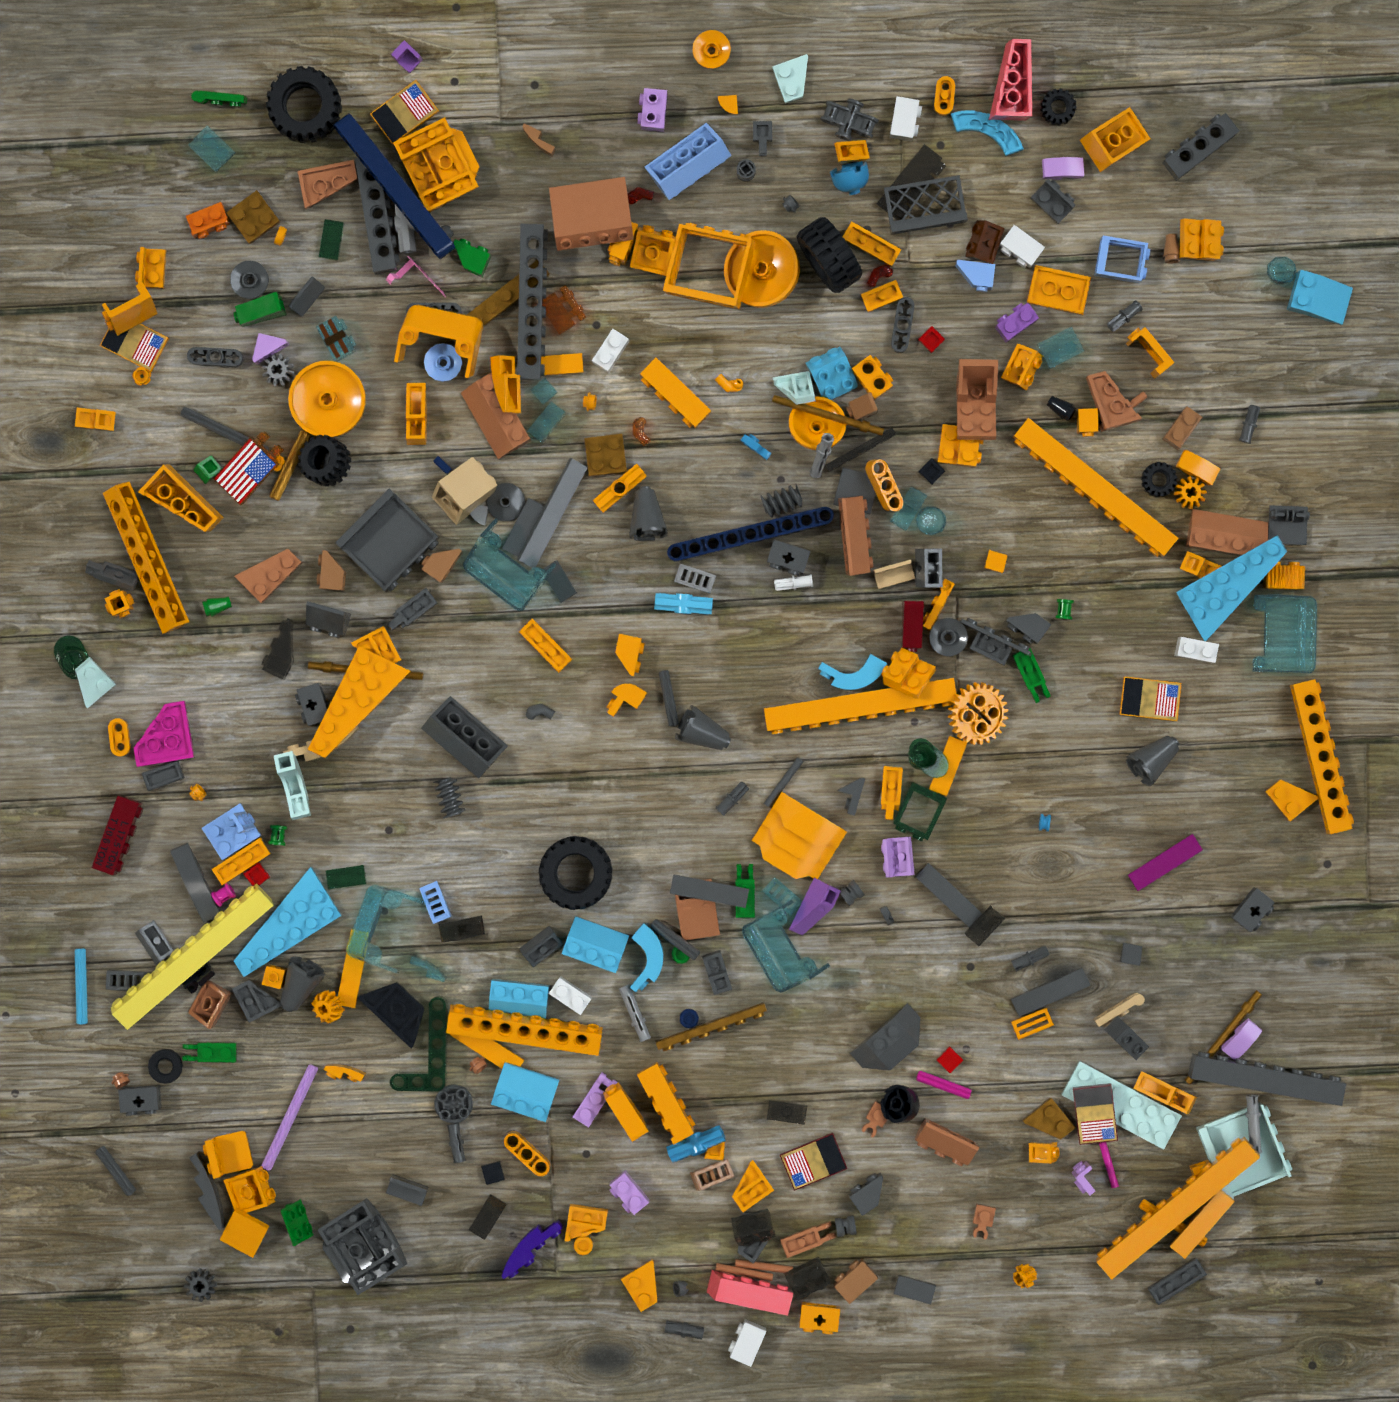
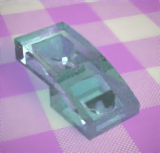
M911 486L903 498L902 509L895 511L890 522L906 531L927 498V495Z
M416 955L411 957L410 964L428 969L425 977L441 982L446 981L447 977L435 965Z

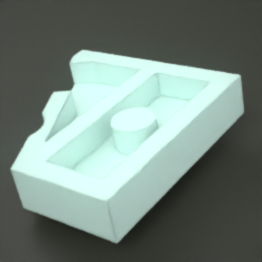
M807 54L772 66L785 104L803 98L808 61Z
M809 371L773 377L774 385L796 405L815 401Z
M90 657L75 669L83 701L87 708L116 685Z

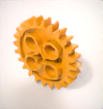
M974 682L972 687V685L967 684V690L960 688L961 695L955 693L954 695L957 700L950 701L954 706L948 708V710L952 711L948 718L953 719L949 725L954 727L952 732L958 733L957 737L963 738L964 742L968 743L970 741L973 745L977 742L982 745L984 740L989 743V737L996 739L995 733H1002L999 729L1000 726H1006L1002 721L1008 719V717L1004 716V713L1009 710L1003 708L1007 702L1001 701L1004 695L998 694L999 689H993L992 685H986L983 682L979 685V683ZM979 696L980 700L975 704V699ZM968 703L973 709L978 710V713L989 720L990 723L988 724L983 718L978 717L979 715L966 704ZM991 708H993V712L989 716L988 712ZM967 711L968 716L966 719H964L963 715ZM981 723V728L977 731V725Z

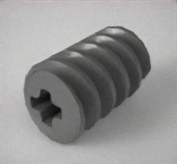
M797 484L796 489L789 485L788 492L781 488V494L775 490L774 497L767 493L766 500L762 495L760 496L765 512L771 518L773 517V511L780 515L781 508L785 512H788V506L794 510L795 503L802 507V498Z
M449 777L433 782L439 784L434 788L435 791H441L436 797L443 799L438 804L439 806H445L440 812L447 813L442 819L460 815L465 811V808H459L463 801L457 800L461 793H455L459 789V786L453 785L457 781L456 778Z

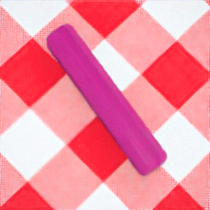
M919 1071L916 1076V1080L965 1099L970 1098L972 1090L923 1071Z

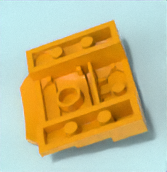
M445 117L393 142L428 212H432L479 187L475 180L479 170L477 160L463 132L449 127Z
M781 792L752 841L760 846L762 857L765 861L791 877L799 879L810 876L813 879H818L847 831Z

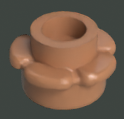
M476 1057L470 1062L471 1067L469 1070L475 1074L483 1071L487 1066L485 1058Z
M117 1073L113 1076L114 1080L111 1084L115 1085L116 1089L126 1086L130 1082L129 1074Z

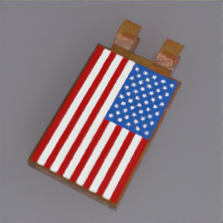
M265 431L261 432L256 439L250 437L213 478L239 505H243L279 465L276 458L284 451L280 445H275L270 452L263 446L270 438Z

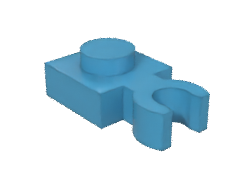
M745 434L740 442L765 460H768L771 452L758 444L760 440L752 434L747 436Z

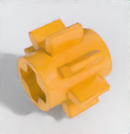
M1029 1264L1016 1266L1017 1271L1013 1273L1014 1282L1021 1286V1288L1034 1286L1033 1281L1037 1279L1036 1270L1029 1266Z

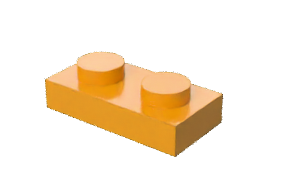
M896 280L860 294L867 313L903 298Z

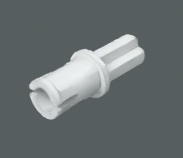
M792 575L791 578L774 580L775 590H796V588L813 587L812 575L799 577Z

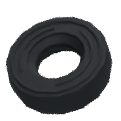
M159 1050L149 1059V1074L158 1083H171L178 1079L182 1073V1059L173 1050ZM162 1059L171 1061L173 1067L170 1073L164 1074L160 1072L158 1064Z

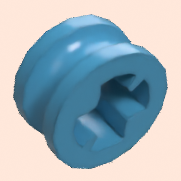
M1040 814L1039 831L1045 829L1049 832L1051 815L1044 816Z

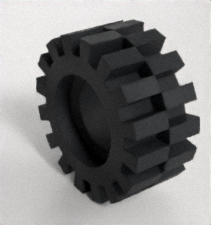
M1061 88L1049 91L1041 103V112L1043 113V118H1046L1045 121L1051 122L1052 125L1058 124L1060 126L1071 120L1077 107L1073 94L1070 95L1068 90L1063 91ZM1055 100H1061L1065 103L1066 110L1062 114H1056L1052 111L1051 104Z
M1156 462L1149 465L1143 471L1141 477L1142 487L1145 488V492L1155 497H1163L1170 494L1177 485L1176 480L1178 478L1175 474V469L1173 470L1172 466L1165 462ZM1156 472H1161L1166 476V484L1162 487H1157L1152 482V476Z

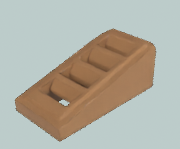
M728 1159L690 1172L697 1191L704 1190L734 1177ZM722 1165L726 1172L725 1176H723L720 1166ZM714 1168H716L717 1174L719 1176V1178L717 1179L713 1171ZM707 1171L709 1172V1175H710V1178H711L712 1181H708V1178H707V1175H706L705 1172H707ZM701 1174L704 1184H701L698 1175Z

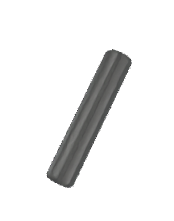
M660 671L659 678L668 724L670 727L677 726L679 721L669 671Z
M658 919L652 922V930L692 960L699 956L700 951Z
M101 1146L95 1151L96 1155L126 1196L132 1195L136 1191L135 1187L105 1146Z

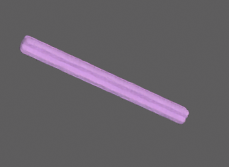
M309 1064L261 1165L265 1170L270 1171L276 1161L317 1073L318 1067Z

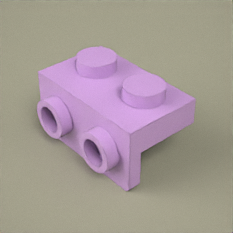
M911 837L883 839L881 851L884 854L883 871L886 874V878L915 875Z
M1080 1161L1073 1167L1074 1170L1071 1173L1077 1179L1074 1183L1083 1194L1087 1192L1090 1196L1095 1192V1189L1086 1180L1084 1175L1092 1170V1167L1087 1161Z

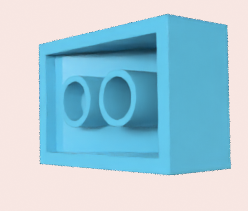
M1300 270L1296 274L1287 310L1343 325L1353 288L1324 276Z

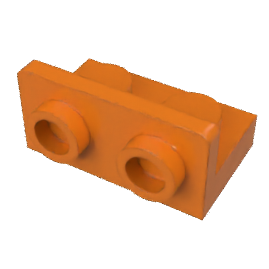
M222 202L186 216L192 236L194 238L198 237V239L208 237L209 233L215 230L216 232L227 229V225H230Z

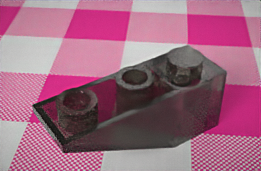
M287 618L286 621L283 620L278 630L281 632L278 638L275 637L270 645L272 650L269 655H265L261 664L263 665L262 670L282 680L286 679L294 663L293 620Z

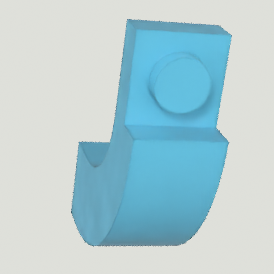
M870 654L863 667L852 674L841 673L821 662L818 669L823 677L829 680L831 677L834 678L832 686L844 690H855L874 682L881 675L887 663Z
M643 923L631 937L644 949L647 957L645 969L630 986L635 992L638 989L642 991L649 983L647 981L648 978L655 982L663 965V948L660 939L646 923Z

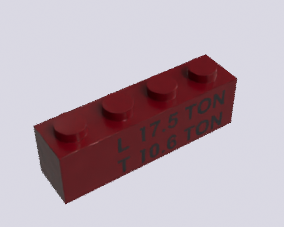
M117 795L91 868L113 876L117 875V872H121L124 865L122 858L124 854L127 855L130 848L128 843L130 836L133 837L137 829L135 822L137 818L140 819L143 812L142 802Z

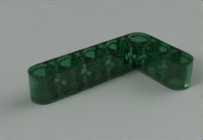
M435 996L429 1002L428 1072H397L390 1079L392 1089L396 1091H440L445 1087L447 1083L446 1029L448 1022V1003L445 997ZM435 1000L442 1001L443 1008L441 1010L434 1008L433 1003ZM435 1019H440L443 1022L441 1029H436L433 1026ZM434 1039H441L443 1046L441 1048L434 1047ZM440 1058L443 1065L435 1067L433 1059ZM395 1077H402L404 1085L397 1086L394 1082ZM415 1077L423 1079L422 1086L414 1084L413 1080ZM434 1077L442 1079L443 1083L441 1086L438 1087L433 1084Z

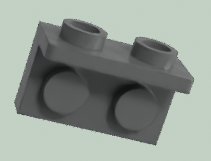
M1047 179L1030 199L1052 220L1059 224L1075 207L1073 203L1075 200L1068 193L1064 194L1059 190L1061 187L1057 182Z

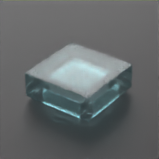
M546 378L531 389L543 405L558 393Z

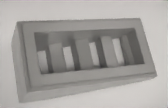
M680 564L674 582L710 594L716 575ZM684 569H686L688 571L685 580L683 581L681 580V577ZM694 572L692 583H689L690 574ZM698 574L702 575L699 586L695 585ZM705 577H709L706 588L702 587Z

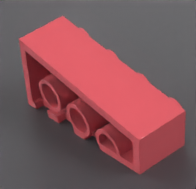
M715 1270L711 1272L707 1293L715 1301L787 1316L793 1298V1292L786 1285L777 1284L775 1286L771 1285L768 1281H755L749 1277H739Z

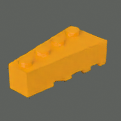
M163 464L138 491V493L162 505L204 532L212 531L224 518L170 464Z
M658 1062L638 1072L637 1076L648 1097L652 1099L654 1109L662 1117V1124L672 1136L671 1141L674 1145L694 1134L693 1126L696 1124L691 1115H686L684 1111L686 1105L682 1098L678 1099L675 1095L677 1089L672 1081L668 1082L666 1078L668 1073L663 1064L659 1066Z

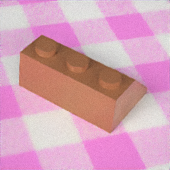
M924 1118L915 1136L918 1146L926 1150L930 1147L940 1157L953 1158L952 1162L959 1166H963V1164L968 1166L979 1149L976 1142Z

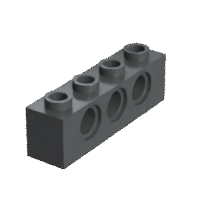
M1226 113L1222 116L1220 114L1216 115L1210 120L1212 124L1207 128L1203 125L1195 132L1196 136L1191 140L1189 137L1179 144L1181 148L1177 151L1172 149L1164 156L1166 159L1163 161V165L1176 181L1239 133L1240 130ZM1217 130L1220 135L1219 138H1213L1210 131ZM1195 142H1202L1204 144V149H1197L1195 146ZM1186 153L1189 156V161H1182L1180 154Z

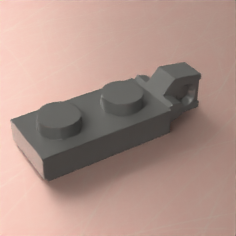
M89 560L86 565L85 573L132 592L139 582L136 572L106 561L104 563H96Z
M425 588L395 610L396 612L392 614L395 618L388 623V626L391 630L400 625L404 628L438 603L428 589Z

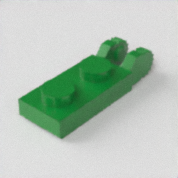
M194 91L191 93L192 100L201 104H205L208 101H211L213 105H222V102H228L232 107H241V104H247V97L239 94Z
M1029 648L1028 651L1032 653L1031 657L1021 652L1012 656L1027 689L1030 690L1035 703L1040 702L1039 696L1034 687L1040 685L1046 698L1051 696L1045 684V678L1031 648Z
M737 864L735 886L748 888L749 893L746 908L736 906V918H755L753 864L748 866L749 879H741L742 866Z
M236 1042L183 1044V1049L198 1050L197 1056L185 1055L182 1056V1061L237 1062Z

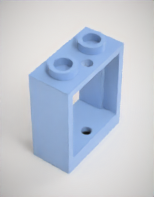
M1103 235L1100 239L1094 276L1140 284L1147 274V268L1144 266L1145 260H1149L1151 249H1148V243ZM1109 245L1140 250L1136 276L1105 271Z

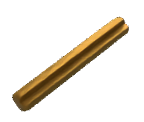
M300 430L270 492L269 497L276 501L280 500L299 461L298 455L302 453L300 449H304V443L311 436L305 430Z

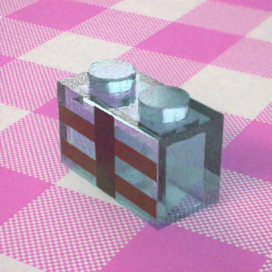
M334 316L316 326L335 362L356 352L354 347L357 344L352 335L348 337L345 331L348 328L343 319L339 320L337 316Z

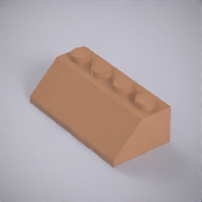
M492 372L461 392L498 460L531 442L517 414L502 411L495 393Z
M863 496L838 498L846 575L871 573L870 568H873V559L869 557L868 549H871L870 537L867 538L866 530H869L868 518L865 519L864 511H867V501L863 499Z
M1192 509L1185 547L1241 556L1268 541V522Z

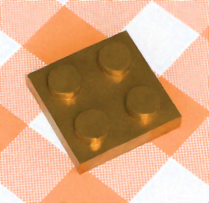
M257 190L226 212L249 244L280 223Z
M623 434L584 438L589 477L627 472Z

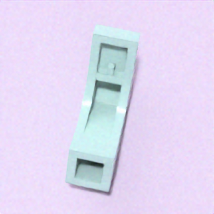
M293 751L274 755L277 774L281 778L285 789L291 819L296 820L311 816L306 785Z

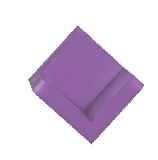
M405 40L391 54L393 59L408 73H411L423 60Z

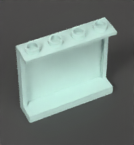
M1260 1102L1258 1105L1259 1112H1261L1259 1121L1262 1153H1260V1158L1221 1189L1232 1199H1234V1196L1285 1176L1291 1177V1164L1288 1159L1285 1160L1283 1144L1281 1141L1278 1142L1275 1136L1278 1134L1274 1123L1271 1124L1268 1118L1271 1116L1267 1105L1264 1106ZM1247 1108L1196 1127L1210 1163L1216 1160L1215 1156L1222 1150L1226 1152L1236 1138L1239 1137L1241 1139L1245 1137L1249 1141L1248 1118L1245 1116Z

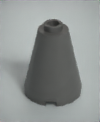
M642 486L635 492L629 537L632 538L634 536L636 541L655 540V536L659 535L660 538H664L668 532L655 491L649 486Z
M691 705L692 710H686L678 725L681 731L680 734L676 733L675 739L680 742L717 750L727 748L731 741L729 733L696 706Z
M1165 736L1127 755L1126 763L1135 777L1139 775L1143 779L1140 782L1146 786H1152L1179 751V742L1173 736Z
M293 956L290 958L280 1000L284 1010L288 1012L297 1011L325 976L323 968L313 961L308 960L306 963L301 961L302 957Z

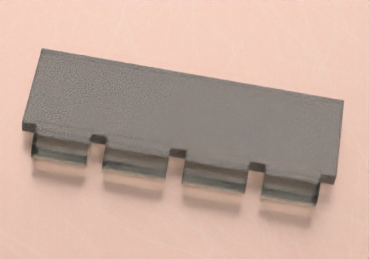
M924 144L891 186L933 180L934 177L930 174L933 173L938 177L946 165L941 162L942 157ZM913 187L906 194L916 200L921 192ZM890 191L889 198L897 203L902 194L898 191ZM884 194L876 204L887 212ZM904 196L898 205L908 211L910 207L906 203L908 202L912 206L913 202ZM896 207L892 216L893 218L898 216L902 219L905 213Z

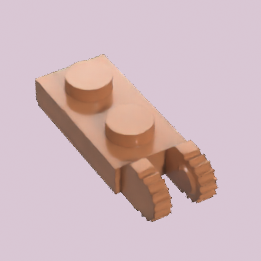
M831 1221L818 1226H812L780 1239L786 1257H792L835 1238V1232L828 1233L821 1238L818 1233L821 1230L830 1228L832 1226Z

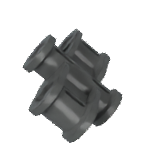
M848 99V105L844 107L832 101L826 102L827 107L820 120L839 127L838 132L835 133L836 137L851 141V133L853 132L872 139L874 126L879 120L860 112V109L864 106L863 103L854 99Z

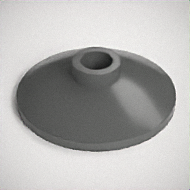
M243 261L233 269L230 283L237 295L245 299H254L266 291L269 277L266 269L260 263ZM250 277L254 279V282L252 284L247 283V280Z
M510 483L497 485L495 492L487 499L489 512L500 521H512L518 518L525 505L523 492L517 486ZM504 498L509 499L508 505L502 504Z
M944 618L933 625L929 634V640L932 648L938 654L954 656L965 648L968 634L960 621L953 618ZM946 634L951 635L952 639L950 641L945 640Z

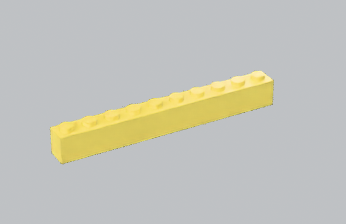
M257 883L254 886L248 887L244 891V895L239 899H234L224 912L220 911L217 913L211 923L203 925L197 935L189 937L184 946L180 949H175L171 953L170 958L166 961H161L151 974L147 973L137 986L130 987L123 998H118L113 1002L111 1007L112 1015L127 1030L274 906L272 899Z

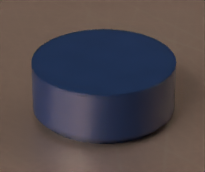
M685 1009L681 1012L680 1023L682 1026L693 1028L697 1025L699 1016L695 1010Z

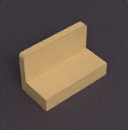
M911 560L873 570L878 589L915 579Z

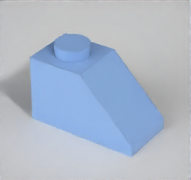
M964 260L956 261V268L972 288H976V291L988 292V289H992L995 264Z

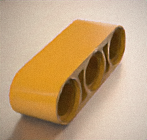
M881 459L869 460L865 470L882 508L886 511H899L902 509L904 502L887 463ZM876 463L879 465V471L877 473L874 471V465ZM884 480L887 483L885 490L882 489V482ZM891 498L895 500L893 507L889 504Z
M510 1131L504 1138L505 1147L535 1175L545 1176L549 1172L550 1161L519 1132ZM508 1137H517L518 1144H509ZM524 1149L531 1150L532 1157L525 1158L522 1155V1151ZM543 1162L546 1164L547 1169L539 1171L536 1168V1164Z

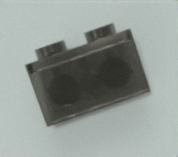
M768 1209L731 1218L734 1238L739 1246L746 1247L755 1242H766L776 1237Z
M819 1257L784 1273L796 1300L806 1298L811 1293L825 1289L831 1284Z

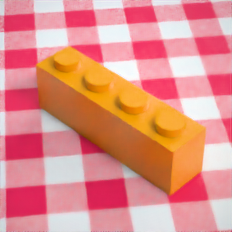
M657 358L640 373L642 377L640 381L648 388L652 386L656 390L654 394L661 401L665 399L670 404L668 408L674 414L680 413L684 417L682 421L689 428L693 426L696 429L711 413V410Z

